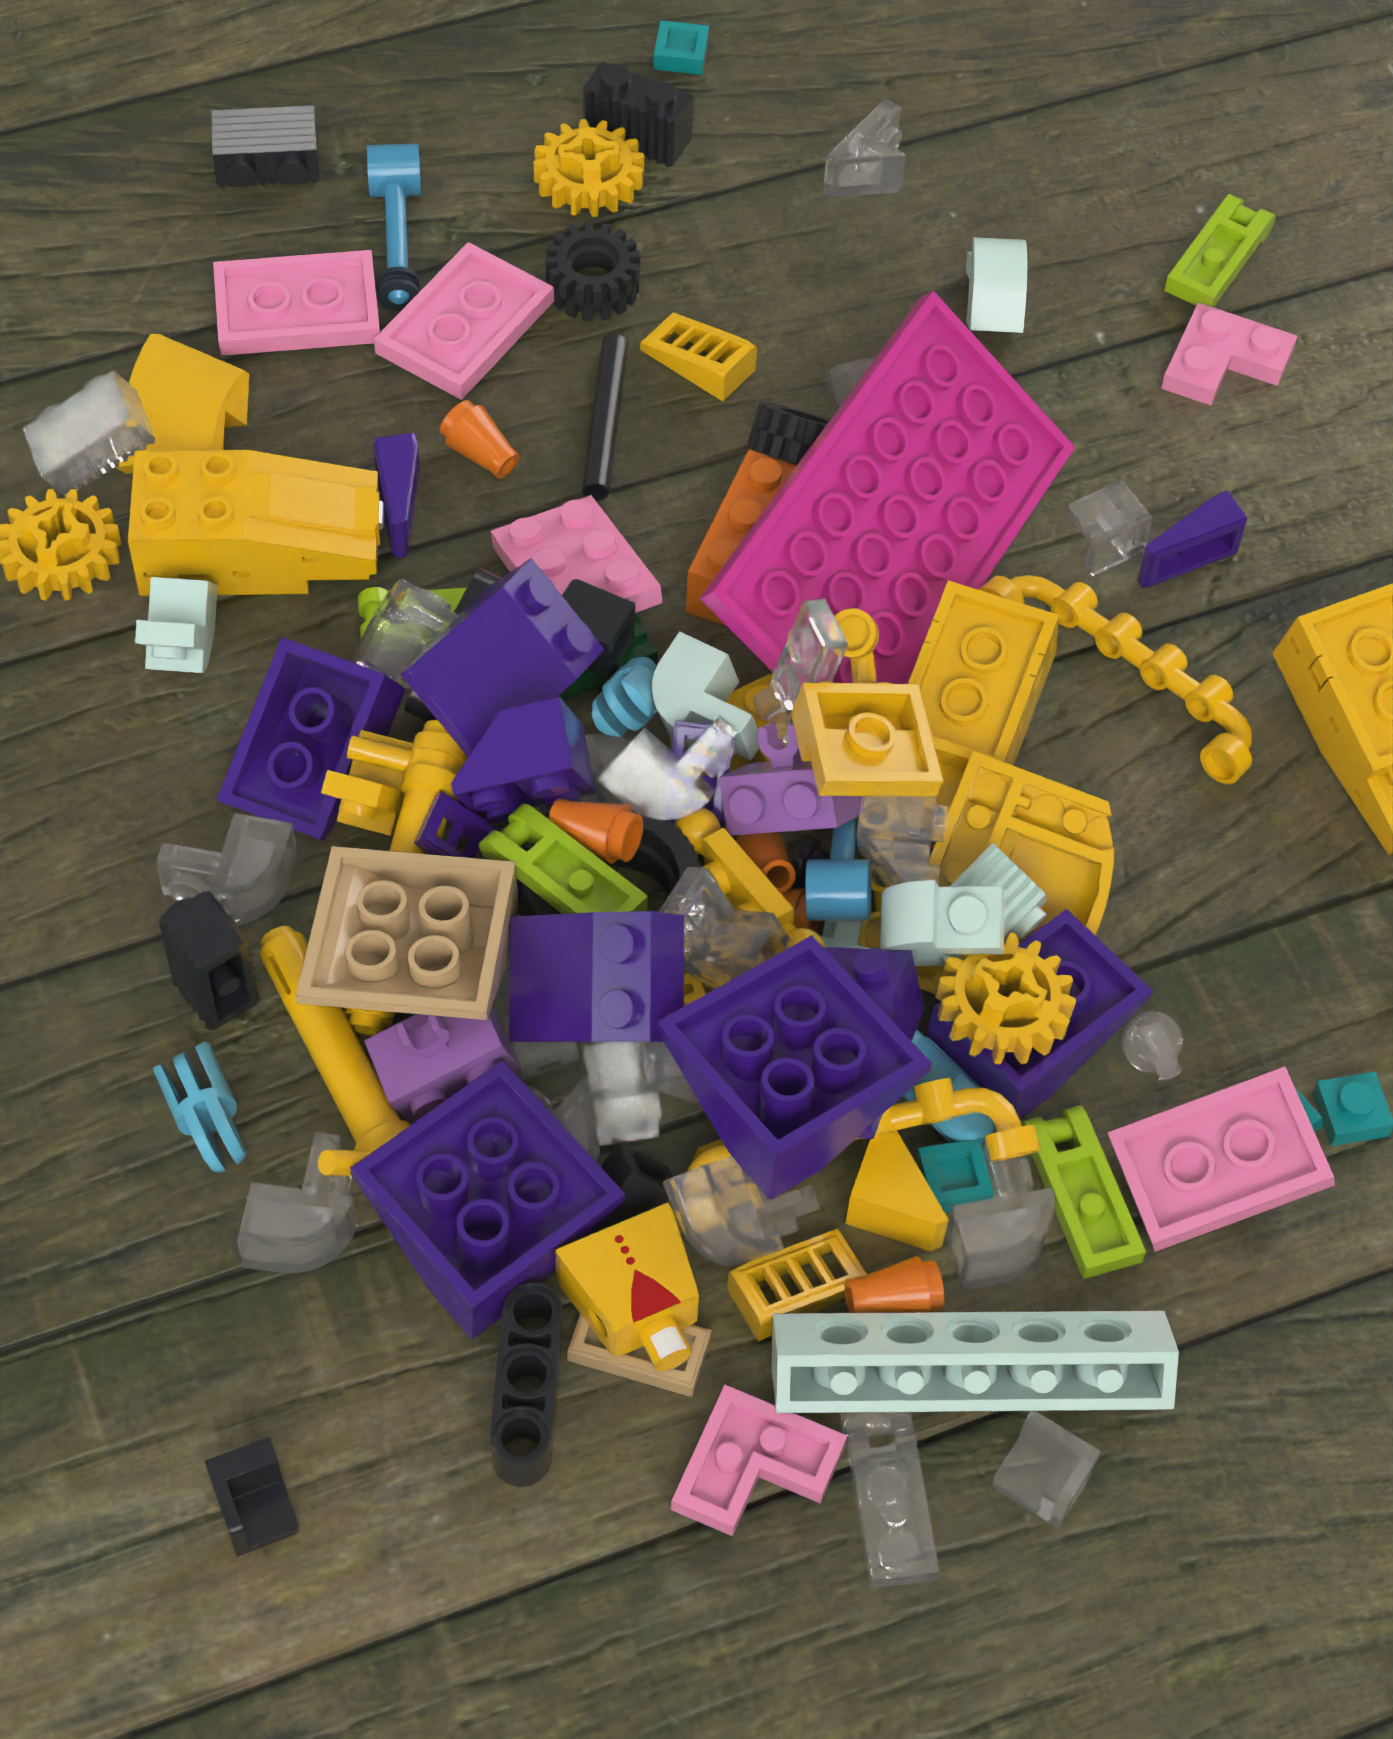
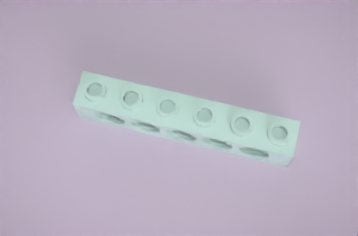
M1165 1311L773 1314L771 1371L776 1413L1174 1409L1179 1351Z

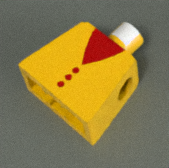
M669 1203L556 1249V1280L559 1286L610 1354L622 1356L644 1346L657 1371L673 1369L691 1356L692 1351L681 1330L697 1321L699 1294L677 1222Z

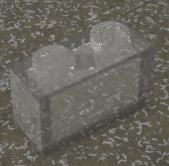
M114 370L106 375L90 379L85 384L83 390L61 404L45 408L38 419L22 429L29 443L28 447L32 451L30 454L35 459L33 462L37 466V472L65 496L71 489L82 490L83 485H91L92 479H100L102 473H109L110 468L119 466V462H127L128 456H134L135 451L145 450L146 445L154 444L156 439L138 391Z

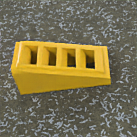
M674 312L640 342L641 351L722 402L756 371L757 346L739 336ZM674 332L680 335L671 344L665 342ZM688 342L694 344L688 350L682 349ZM703 350L708 353L704 357L699 355Z
M835 1229L754 1259L729 1271L727 1291L759 1342L772 1335L773 1314L816 1313L845 1298V1280L860 1278L867 1275L839 1229ZM832 1251L846 1276L835 1279L821 1256ZM810 1263L823 1285L814 1288L801 1266ZM789 1273L801 1293L791 1296L780 1277ZM769 1284L778 1302L769 1304L760 1287Z

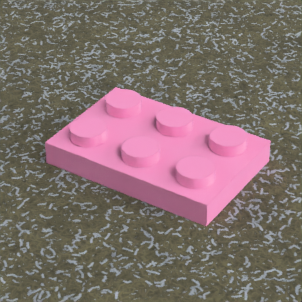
M468 242L374 338L375 353L462 400L554 302V287Z
M371 250L213 262L218 342L221 356L373 344L374 338L380 333Z
M592 495L579 500L568 501L562 506L528 518L517 519L511 524L490 531L493 549L510 572L532 558L543 573L552 581L561 595L573 579H579L634 602L635 613L663 603L661 585Z
M1286 1067L1108 1132L1110 1143L1154 1252L1335 1186L1334 1175Z

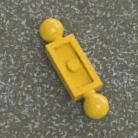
M693 807L683 811L677 817L674 823L675 827L679 828L684 836H687L689 843L694 847L695 853L704 857L705 865L701 867L708 889L715 897L721 898L724 896L735 909L741 927L750 938L756 939L759 937L773 955L783 952L811 935L822 947H826L823 939L816 932L806 928L795 927L794 908L725 828H721L715 814L702 807Z

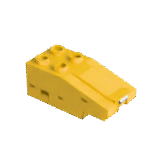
M252 450L135 451L128 544L139 596H150L151 577L210 581L218 584L217 595L309 594V580H370V575L377 574L378 545H380L379 529L383 528L384 503L380 501L377 471Z
M948 580L908 684H919L943 783L937 796H888L889 801L897 807L899 812V821L893 832L899 834L900 838L928 848H934L972 751L1014 765L1056 655L1059 615ZM883 805L875 806L870 812V820L883 825L887 822L889 814L886 807Z
M1392 583L1297 617L1272 653L1321 754L1388 855L1393 854Z

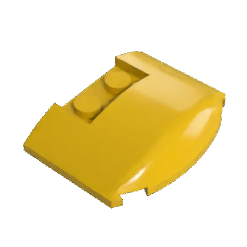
M972 751L921 881L935 880L939 887H950L994 843L1047 896L1048 900L1040 907L1047 916L1027 937L1066 909L1096 936L1106 909L1114 867L1113 841L1107 817H1112L1109 802L979 752ZM915 966L920 989L936 995L939 979L942 977L944 969L941 966Z

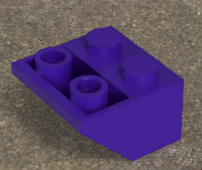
M560 697L500 710L451 783L453 795L480 817H487V821L490 823L509 821V815L524 803L532 807L545 804L546 809L551 810L558 798L581 802L580 796L596 793L583 724Z

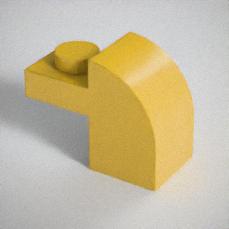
M360 730L359 734L361 738L411 749L413 745L410 742ZM352 760L349 775L327 770L321 793L341 798L337 822L394 836L405 796L401 791V784L405 773Z

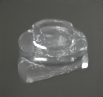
M1147 1011L1134 1017L1125 1027L1121 1040L1122 1051L1127 1061L1138 1070L1156 1072L1159 1080L1174 1078L1181 1072L1177 1057L1182 1049L1183 1036L1177 1022L1169 1015L1159 1011Z

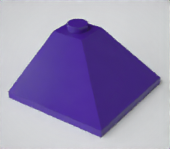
M812 935L657 1021L656 1027L657 1032L728 1152L769 1200L774 1199L822 1170L931 1071L932 1062Z
M503 1060L350 1168V1174L430 1292L472 1340L502 1318L505 1299L515 1287L523 1283H542L556 1269V1249L589 1236L625 1200V1193Z

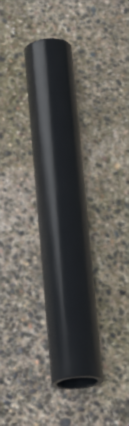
M616 334L607 335L602 340L582 486L583 495L585 497L592 495L596 501L606 499L609 496L628 351V341L623 336Z

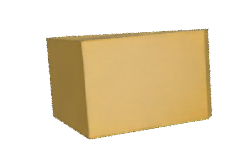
M898 1131L870 1139L850 1196L845 1224L930 1252L942 1247L949 1219Z

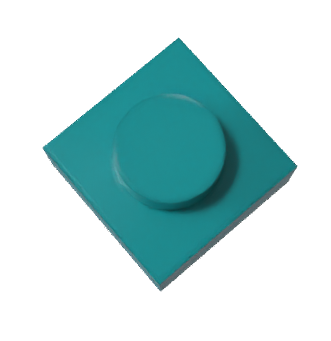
M660 20L654 50L653 70L703 75L709 41V26Z
M1376 1071L1316 1082L1312 1094L1318 1112L1322 1117V1123L1330 1147L1390 1137L1393 1131V1118Z
M980 1138L918 1148L916 1156L917 1166L945 1213L992 1206L994 1191Z

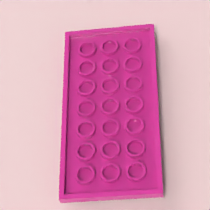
M933 290L919 298L700 599L796 697L803 683L822 681L853 683L850 658L836 652L828 639V628L833 617L839 612L851 608L866 612L877 623L879 640L873 650L877 683L908 684L948 580L977 590L983 586L1075 449V446Z

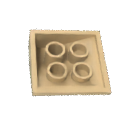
M332 846L296 993L297 1003L487 1020L510 957V917H517L519 911L515 862Z

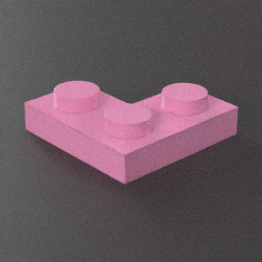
M1198 302L1166 370L1161 389L1212 405L1228 369L1278 386L1293 353L1298 336Z
M724 1385L672 1498L671 1510L733 1536L758 1478L821 1504L846 1446L847 1435L794 1413H776L775 1405Z

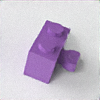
M769 723L758 729V745L763 754L770 758L769 762L749 763L719 777L726 828L731 836L837 828L865 813L863 796H819L811 761H801L793 723L787 725L788 745H784L778 739L775 723Z
M493 1005L487 1020L416 1014L364 1040L389 1104L410 1124L419 1120L502 1060L513 1072L521 1069Z

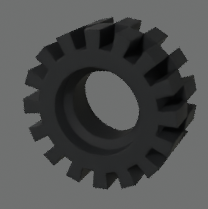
M585 222L584 231H578L576 225L567 227V237L561 232L555 235L554 244L549 243L546 256V283L554 287V306L560 311L567 305V315L573 318L576 317L579 311L584 312V321H593V313H600L603 321L611 319L612 309L618 315L626 312V303L631 306L634 304L636 293H639L640 252L636 251L637 244L633 238L626 241V232L620 228L614 234H611L610 224L602 223L600 230H593V222ZM585 267H600L610 272L601 276H585L576 271Z
M759 402L747 445L760 453L769 454L773 458L783 459L796 465L804 457L830 419H824L822 416L812 415L799 409H791L784 405Z

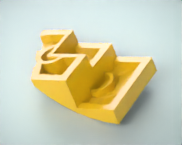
M150 334L137 358L127 386L118 430L115 468L125 474L133 473L135 451L223 450L224 428L247 425L250 374L243 369L163 335Z

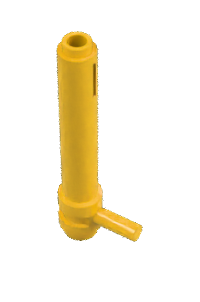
M430 720L424 724L423 731L415 735L411 749L352 735L348 746L347 759L405 773L401 784V791L405 796L389 851L425 854L414 844V841L436 794L442 791L459 802V799L453 795L451 783L468 759V756L438 720ZM443 818L436 834L440 839H443L447 824L445 818ZM354 1008L345 1009V1015L349 1018L354 1032L369 1037L384 1031L385 1028L391 1027L396 1013Z
M280 926L270 930L261 939L260 959L356 1143L354 1151H322L318 1158V1168L325 1176H352L350 1174L352 1166L411 1124L401 1120L397 1111L389 1104L380 1079L342 1007L297 1003L296 993L308 943L304 935L294 931L292 927Z

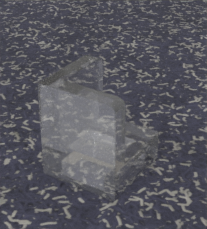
M1123 480L1069 504L1068 516L1090 542L1084 568L1091 576L1144 553L1153 517Z
M1031 1410L1023 1423L1018 1440L995 1474L992 1485L1001 1493L1059 1528L1091 1478L1101 1451L1040 1413Z

